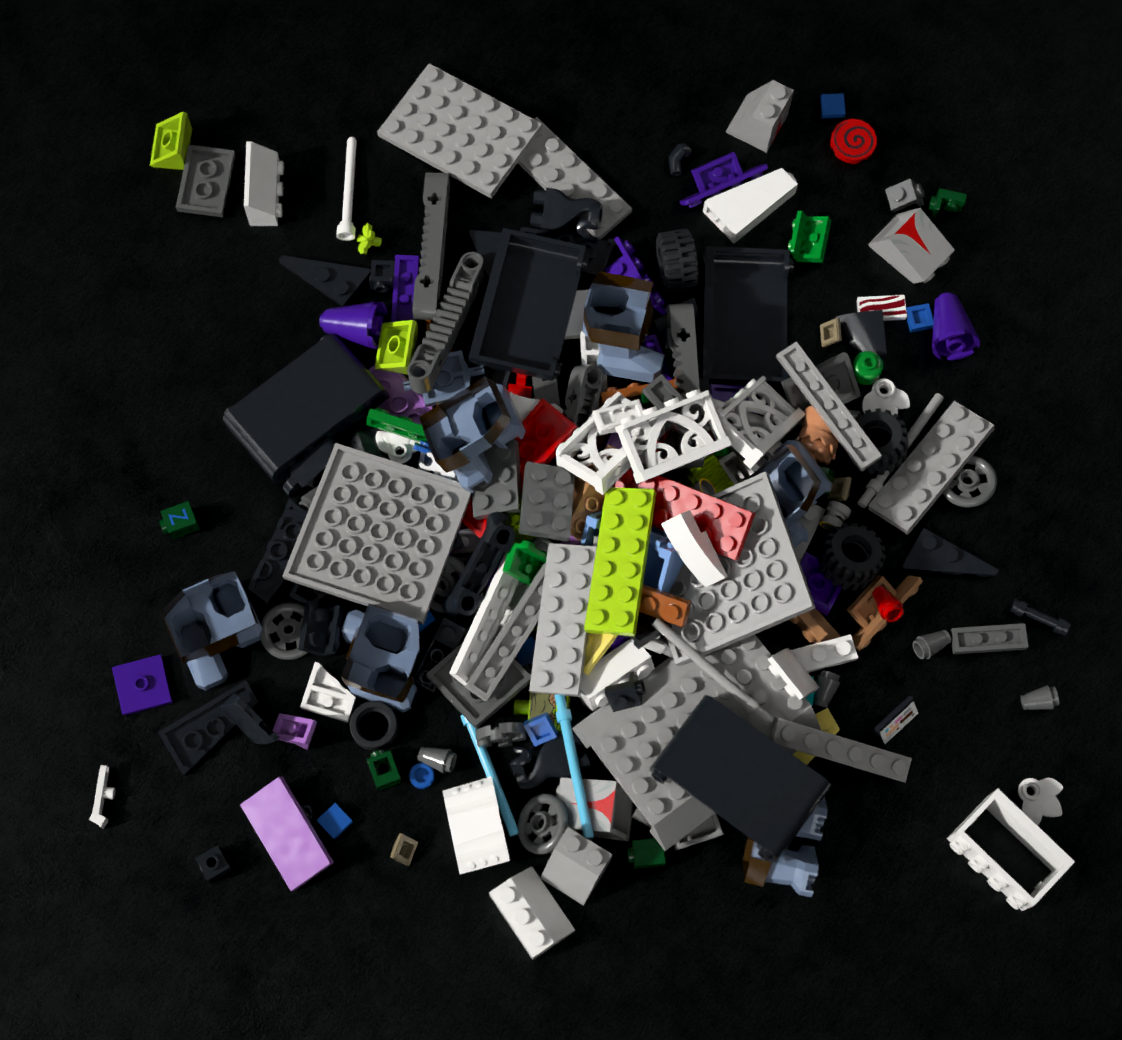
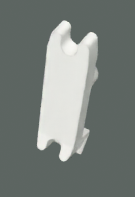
M107 765L100 766L93 812L89 819L98 824L102 829H104L109 821L102 816L104 799H114L115 788L107 787L109 767Z

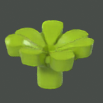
M366 223V226L364 225L362 228L363 235L358 234L357 242H361L358 246L360 254H366L371 246L380 247L382 241L381 238L375 237L372 225Z

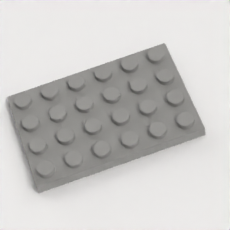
M428 64L377 133L382 139L442 172L450 173L451 177L492 199L543 127L540 122L441 69Z

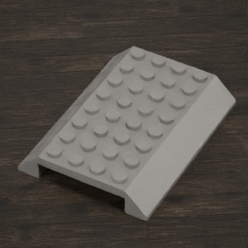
M755 634L703 656L750 698L753 696L760 702L759 705L774 719L777 717L822 731L813 708L806 698L799 700L796 697L793 699L784 688L787 685L782 677L777 679L768 667L771 663L768 659L772 655ZM673 657L666 659L655 667L647 677L642 679L646 693L642 694V705L613 712L608 702L572 728L587 749L592 747L652 826L649 831L664 851L715 814V812L673 781L661 784L651 776L652 772L649 771L651 765L704 695L713 697L767 737H770L774 723L773 719L767 726L753 713L749 714L743 708L744 705L695 662L691 661L677 666ZM781 746L791 754H794L797 751L794 749Z

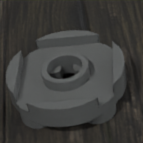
M521 722L499 723L498 727L491 728V725L475 731L478 748L490 747L494 743H498V747H508L513 745V741L526 740L525 728Z

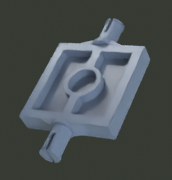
M462 350L450 352L433 388L429 392L422 394L425 407L439 405L470 386L471 377L485 375L483 366L468 368L464 361ZM403 381L405 392L412 390L409 381Z

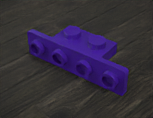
M735 152L724 155L691 170L699 192L680 200L681 205H689V208L702 203L701 199L708 195L710 198L723 193L722 189L726 187L733 189L742 185V180L750 177L751 180L763 176L762 171L768 169V165L762 164L742 172Z
M617 236L614 240L623 256L605 269L606 273L653 282L648 274H644L643 269H645V266L638 257H634L633 252H635V249L628 240L624 242ZM653 282L650 301L652 306L664 315L666 313L663 306L665 301L658 292L655 293L653 289L655 284Z

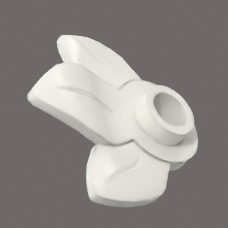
M888 379L877 380L872 386V392L865 395L862 404L864 414L866 410L870 409L871 412H875V408H881V412L889 410L891 415H894L895 413L898 414V409L910 407L907 394L902 390L896 389L894 383ZM885 388L887 394H882L879 389Z
M378 431L376 433L378 448L382 452L387 453L391 461L406 464L412 458V454L417 452V450L413 449L417 441L385 431ZM397 450H404L402 455L396 454Z
M1034 778L1023 780L1018 787V794L1023 800L1022 812L1036 825L1040 823L1042 815L1046 817L1061 816L1062 808L1056 795L1062 791L1063 786L1052 778H1045L1040 781ZM1027 787L1033 788V796L1027 794Z

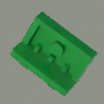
M797 211L796 219L793 220L792 224L793 236L788 243V250H790V254L796 262H823L831 224L829 216H806L803 211Z
M522 541L521 544L513 543L507 553L502 571L530 586L542 565L546 563L547 551L538 550L536 544L529 541Z

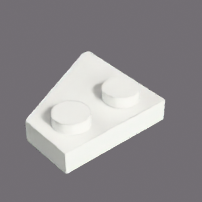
M315 662L300 708L349 723L356 697L345 689L319 663Z

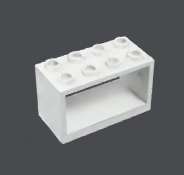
M999 789L989 794L947 838L951 842L949 844L950 847L957 854H963L969 860L968 864L977 873L982 872L988 878V884L998 892L1001 890L1008 897L1006 901L1014 909H1020L1021 911L1033 907L1075 862ZM985 809L1052 871L1043 881H1040L1035 886V890L1030 895L964 832L977 820L976 818Z

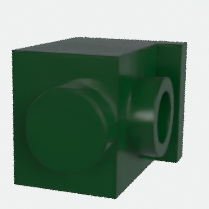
M385 749L375 751L370 754V758L366 759L378 791L402 783L390 750L385 752ZM387 766L389 768L388 772L381 774L379 772L380 767Z

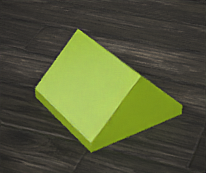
M181 112L156 124L150 166L184 170L192 134V126L187 113Z
M407 320L382 323L374 369L408 375L407 369L416 349L419 331L417 321Z

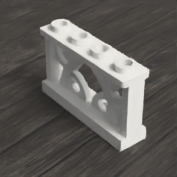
M762 376L757 381L753 378L745 388H742L722 408L720 407L716 411L725 435L729 437L731 446L745 458L743 463L750 469L805 416V413L800 408L795 410L765 381L767 379L765 376ZM746 411L764 415L763 422L768 431L760 427H750ZM727 419L732 420L734 424L729 423Z
M696 389L686 394L687 399L679 401L678 397L664 402L665 407L657 410V407L654 406L642 411L644 416L636 419L634 415L620 420L622 425L616 427L615 430L618 432L633 469L636 483L643 482L731 446L729 437L725 435L710 398L709 390L701 393L700 389ZM693 404L700 405L704 410V417L700 423L694 421L698 418L699 411L695 414L689 412V408ZM679 407H682L681 414L669 412ZM657 417L652 427L649 423L645 422L649 419ZM666 421L677 423L689 430L681 441L682 455L678 456L676 450L668 444L657 443L659 433ZM707 422L716 441H713L711 436L702 428ZM635 427H641L644 430L642 436H636L640 440H647L646 445L636 444L632 440L631 432ZM693 433L696 435L692 438L696 441L695 447H691L688 444V439ZM656 449L666 450V459H662L660 457V452L662 451L656 452ZM637 450H645V461L647 468L645 470L641 463Z
M617 392L608 398L600 409L626 403L630 400L623 397L620 392ZM591 414L588 420L581 427H578L566 442L558 446L556 460L558 467L565 468L595 487L596 491L603 495L631 468V464L624 447L620 449H605L598 453L596 441L597 436H600ZM657 417L647 420V423L652 427ZM665 424L659 433L657 441L665 434ZM635 427L632 430V440L636 444L646 445L647 440H640L636 436L643 435L644 430L641 427ZM637 450L639 458L645 454V450ZM579 451L583 452L582 454L577 455L579 459H586L590 456L589 459L581 462H578L575 459H573V457ZM593 464L597 472H594L588 466Z

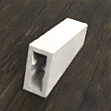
M780 168L707 199L704 203L703 212L735 243L795 194L798 184L791 173H787L783 168Z

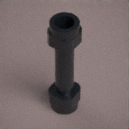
M1016 598L1010 611L1020 617L1026 615L1053 627V631L1058 634H1067L1071 622L1067 621V619L1061 616L1058 619L1027 606L1028 602Z

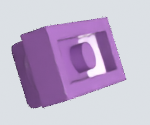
M279 713L273 732L280 737L278 740L294 743L308 750L317 721Z

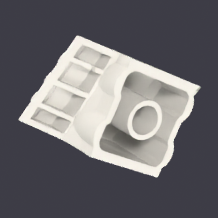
M492 776L443 790L459 873L464 874L510 861Z

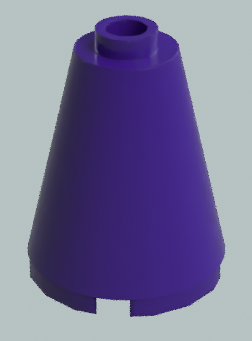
M948 292L943 293L936 298L934 304L933 354L940 359L941 356H947L948 360H957L970 356L974 353L973 349L976 346L978 348L980 346L979 336L958 296Z
M369 302L326 309L321 314L319 323L325 333L336 334L345 340L372 349H378L382 323H388L384 322L383 315H388L383 302Z

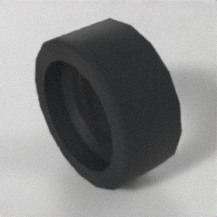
M365 702L357 707L351 715L349 725L352 737L359 746L366 750L377 751L384 749L397 736L398 723L396 715L383 702ZM375 711L385 715L389 727L384 737L373 741L363 737L359 724L364 715Z

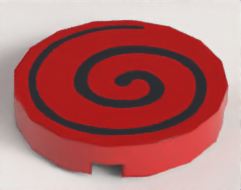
M849 119L836 125L831 135L830 145L838 159L846 163L856 164L871 157L876 148L877 138L875 131L869 124L862 120Z

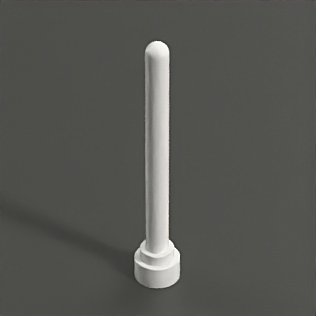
M349 137L347 140L342 221L337 226L336 234L338 239L346 241L353 240L356 228L353 226L354 224L351 222L356 157V139L354 137Z

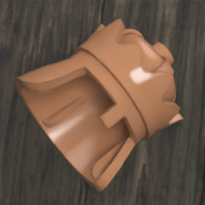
M809 406L804 410L805 416L802 421V430L794 441L803 443L816 463H824L827 466L831 459L835 460L839 441L813 406Z

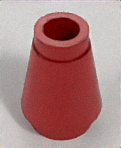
M879 586L875 588L872 596L881 618L887 622H894L900 619L904 612L903 604L885 587Z

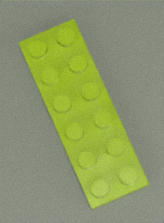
M611 487L605 492L584 625L586 633L636 635L656 500V491L654 489Z

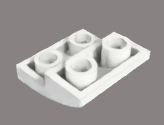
M789 648L776 653L768 659L771 663L768 668L777 679L779 677L784 679L787 683L784 688L793 699L798 697L799 700H802L820 688Z

